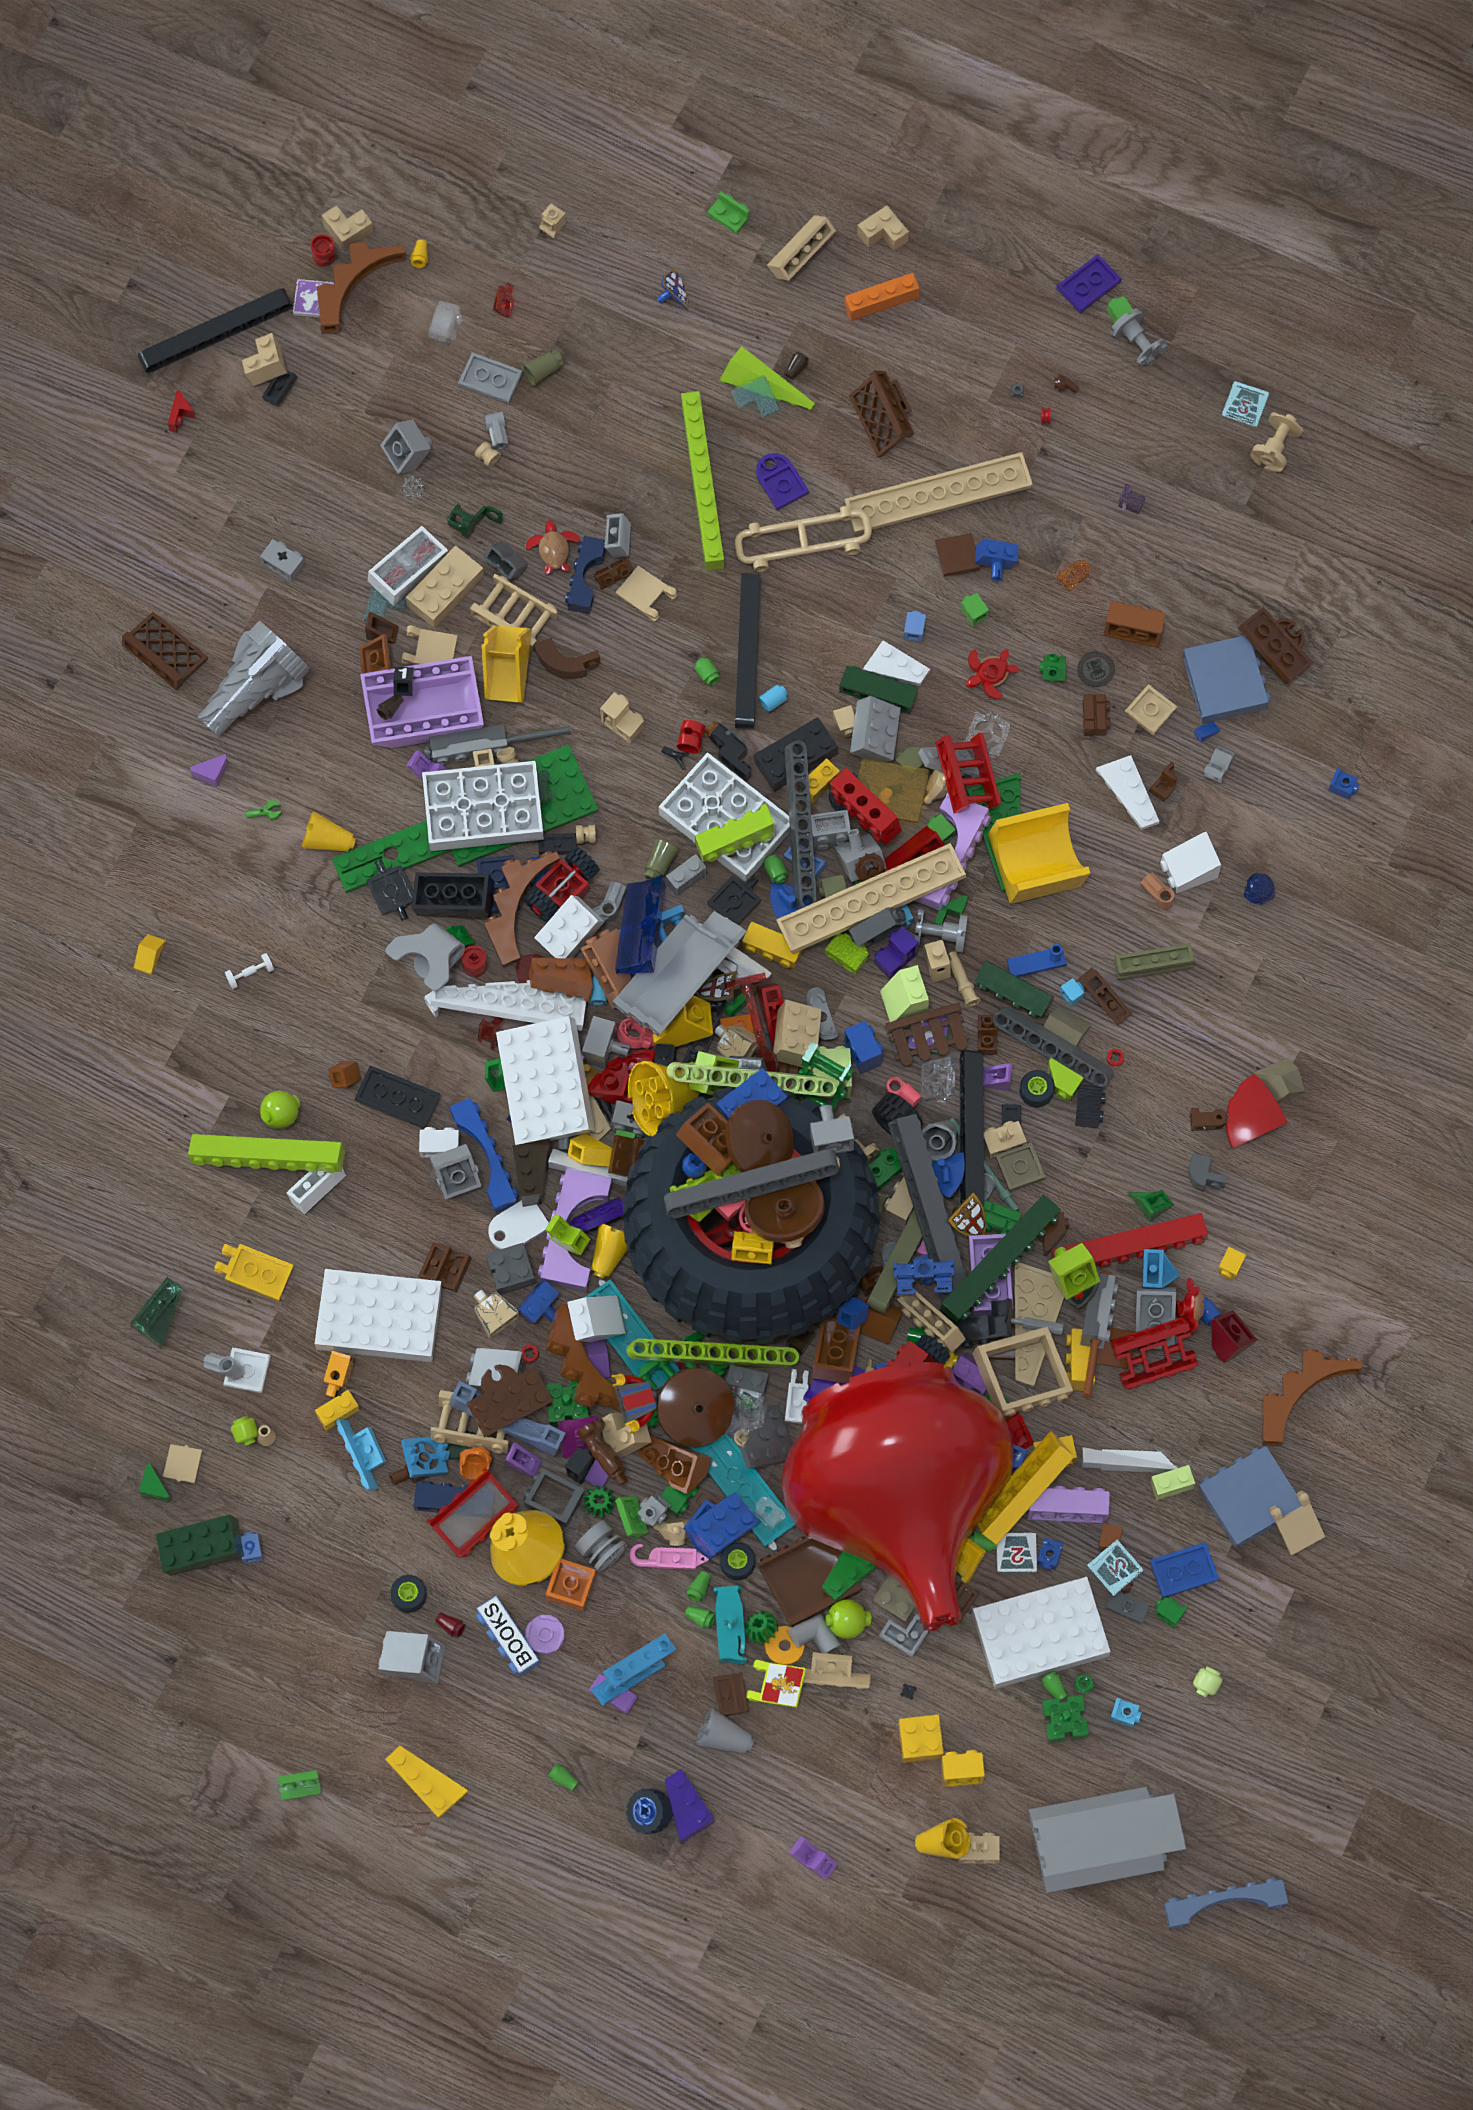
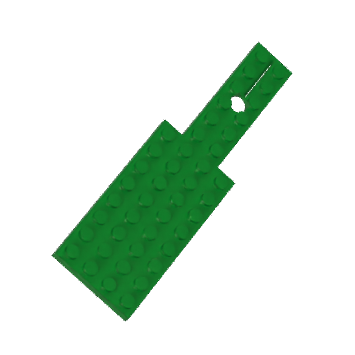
M569 745L526 761L536 762L543 834L598 812L596 803ZM426 820L333 857L332 862L345 892L349 893L368 885L366 880L375 877L379 873L374 862L378 861L379 863L381 857L386 869H393L401 865L403 870L452 852L458 867H462L476 861V859L487 857L522 842L430 851ZM388 848H395L399 854L397 859L390 861L384 857V852Z

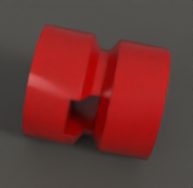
M319 234L312 239L311 251L313 261L321 267L333 264L336 259L333 239L326 234Z
M695 720L682 721L680 728L682 735L678 737L677 748L690 754L699 753L702 746L701 739L704 737L706 726Z
M479 946L467 947L461 957L463 970L470 977H480L487 970L485 951Z

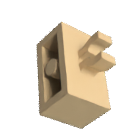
M1008 1121L1002 1127H991L984 1131V1146L989 1159H993L997 1154L1027 1143L1019 1121Z
M967 1833V1835L970 1834L971 1838L970 1848L966 1855L958 1858L959 1864H999V1836H995V1833H983V1836Z

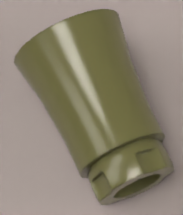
M555 349L533 360L522 363L521 367L526 379L531 385L535 386L542 379L557 371L559 367L564 365L560 353Z
M656 839L643 876L652 882L660 883L679 850L668 842Z

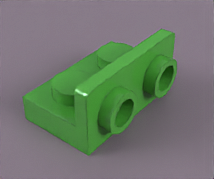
M723 192L718 194V200L707 212L709 217L736 235L750 219L748 207L742 203L739 204L731 195L724 194Z
M637 1496L619 1497L615 1501L627 1537L632 1536L633 1539H638L649 1533L647 1525L640 1519L641 1516L638 1514L641 1507H639L640 1504Z
M317 1770L277 1777L283 1801L321 1794Z

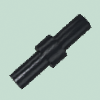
M596 1098L600 1105L599 1108L606 1115L610 1123L613 1108L609 1102Z

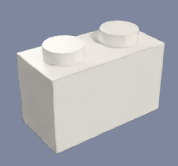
M433 1127L420 1130V1158H430L431 1156L459 1147V1130L450 1127L444 1128V1130H436Z

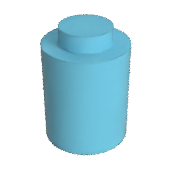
M775 685L758 697V700L764 710L770 713L787 700L788 693L783 686Z
M593 976V987L588 1004L593 1006L606 1005L607 998L596 977Z

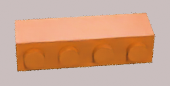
M910 273L844 296V307L850 321L917 299L919 298L920 288L914 274Z

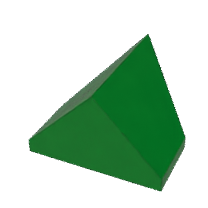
M1163 1190L1157 1192H1127L1149 1222L1174 1205Z

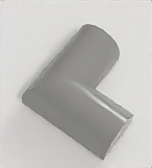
M822 1613L787 1630L797 1648L814 1640L821 1653L829 1654L841 1647L835 1634L826 1625V1620Z
M916 1613L907 1629L889 1619L879 1637L910 1657H913L929 1631L923 1630L919 1615Z

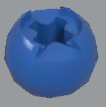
M692 1153L684 1158L682 1169L689 1177L698 1178L706 1172L707 1165L695 1153Z

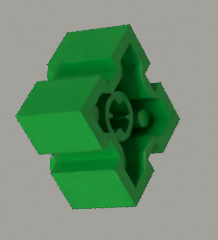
M569 1382V1387H562L561 1383L546 1384V1388L553 1399L548 1404L553 1405V1407H548L550 1426L556 1428L559 1427L558 1421L588 1417L587 1406L574 1402L578 1382Z
M1083 1695L1067 1697L1064 1703H1060L1059 1698L1043 1700L1044 1721L1049 1720L1050 1722L1045 1728L1048 1744L1064 1742L1065 1737L1071 1736L1072 1741L1088 1738L1087 1720L1081 1719V1716L1085 1713Z

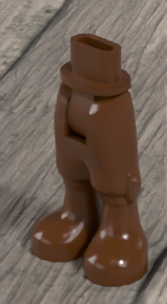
M603 1419L596 1422L592 1421L578 1430V1436L590 1448L592 1456L599 1462L610 1479H614L618 1486L628 1481L624 1474L626 1470L623 1469L624 1466L620 1457L611 1445L602 1439L600 1434L605 1427V1422Z

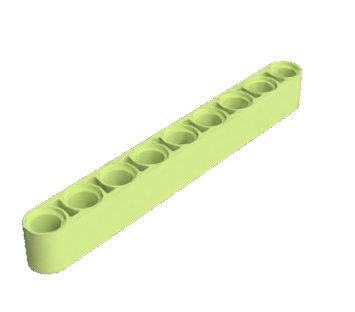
M673 1062L667 1067V1075L679 1082L738 1087L751 1075L759 1071ZM677 1067H680L681 1073L676 1077L674 1071ZM696 1069H699V1076L697 1078H694L693 1072ZM714 1071L718 1072L716 1080H712V1073ZM766 1071L770 1077L774 1078V1082L781 1090L818 1096H832L837 1090L836 1083L825 1077ZM733 1073H736V1080L734 1082H731V1075ZM791 1078L792 1085L787 1088L786 1081ZM809 1080L810 1087L805 1090L804 1084ZM828 1082V1089L823 1091L824 1083Z

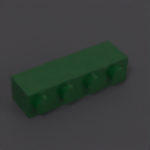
M846 666L839 685V692L859 699L872 696L900 708V712L910 715L917 698L918 688H915L910 683H900L891 677H881L876 672L863 671L857 666Z
M989 961L984 962L975 979L979 983L977 985L979 988L988 991V989L994 991V996L1005 1000V998L1011 1000V1005L1018 1009L1026 1008L1029 1010L1028 1014L1035 1018L1039 1016L1044 1017L1054 999V996Z

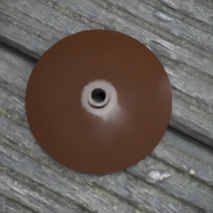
M752 1100L739 1105L733 1111L727 1123L725 1139L728 1154L739 1171L746 1172L791 1159L794 1148L793 1131L788 1118L778 1106L766 1100Z
M815 1181L748 1198L745 1201L744 1209L748 1225L756 1235L772 1242H790L806 1236L817 1227L823 1217L825 1203L821 1189Z
M688 1368L675 1373L662 1386L657 1398L656 1411L661 1428L672 1440L685 1446L701 1447L715 1442L727 1431L734 1415V1399L728 1384L716 1373L703 1368ZM698 1405H700V1406H699V1411L697 1412V1411H696V1407H697Z

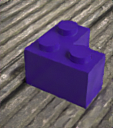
M901 927L899 930L895 929L889 935L888 946L884 949L880 948L875 953L874 964L891 979L917 956L919 942L904 927Z

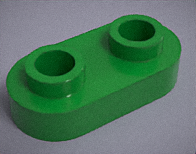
M745 986L739 992V996L734 999L732 1005L726 1003L725 1013L729 1017H734L754 999L757 991L752 986Z

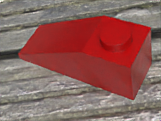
M777 983L757 986L760 1008L772 1045H774L778 1009L783 1004L781 988Z

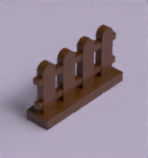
M960 1002L886 1023L885 1029L887 1034L892 1033V1036L889 1037L890 1042H895L898 1055H895L896 1061L900 1060L903 1066H909L912 1063L911 1056L917 1054L920 1060L927 1061L931 1056L930 1051L937 1049L939 1055L945 1056L949 1052L948 1046L955 1044L956 1048L960 1051L966 1049V1040L970 1038L968 1034H964L961 1022L964 1021L963 1016L958 1015L962 1010ZM947 1017L946 1021H940V1018ZM922 1023H929L928 1026L922 1027ZM949 1025L953 1039L946 1040L942 1027ZM910 1027L911 1031L904 1032L903 1029ZM931 1030L935 1044L928 1046L924 1032ZM913 1036L916 1046L915 1050H909L906 1037Z

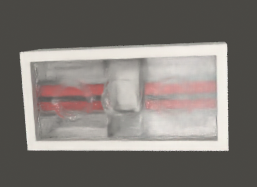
M421 526L368 571V582L394 606L427 576L448 554V550Z

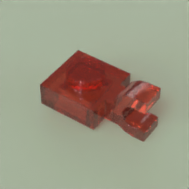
M506 283L505 287L499 285L493 306L495 312L506 318L511 316L514 299L510 298L514 286L510 283Z

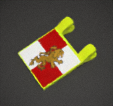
M755 1660L753 1667L758 1671H766L761 1693L748 1690L746 1698L752 1702H764L797 1708L806 1669Z

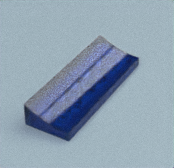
M663 874L646 881L627 883L615 966L616 974L654 973L666 890Z

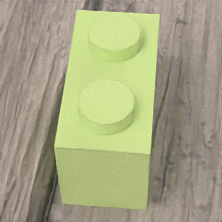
M1187 1465L1152 1476L1150 1484L1156 1500L1194 1489L1195 1481L1191 1469Z

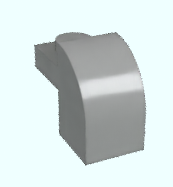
M1218 746L1210 762L1206 765L1204 776L1222 783L1236 753Z

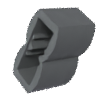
M502 541L489 546L484 554L485 560L491 566L497 567L498 571L507 579H513L522 575L528 565L521 555L514 553L513 549Z

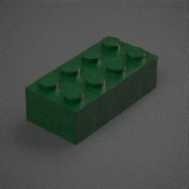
M230 1514L156 1534L162 1572L170 1576L244 1557L238 1519Z

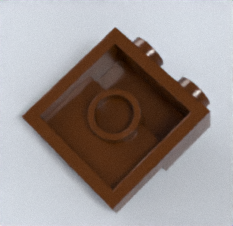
M614 1135L608 1173L628 1178L630 1167L637 1161L638 1152L645 1140Z

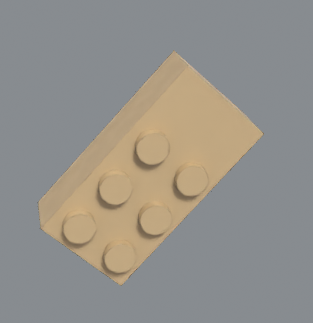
M455 545L406 596L407 607L435 629L484 578L483 567Z

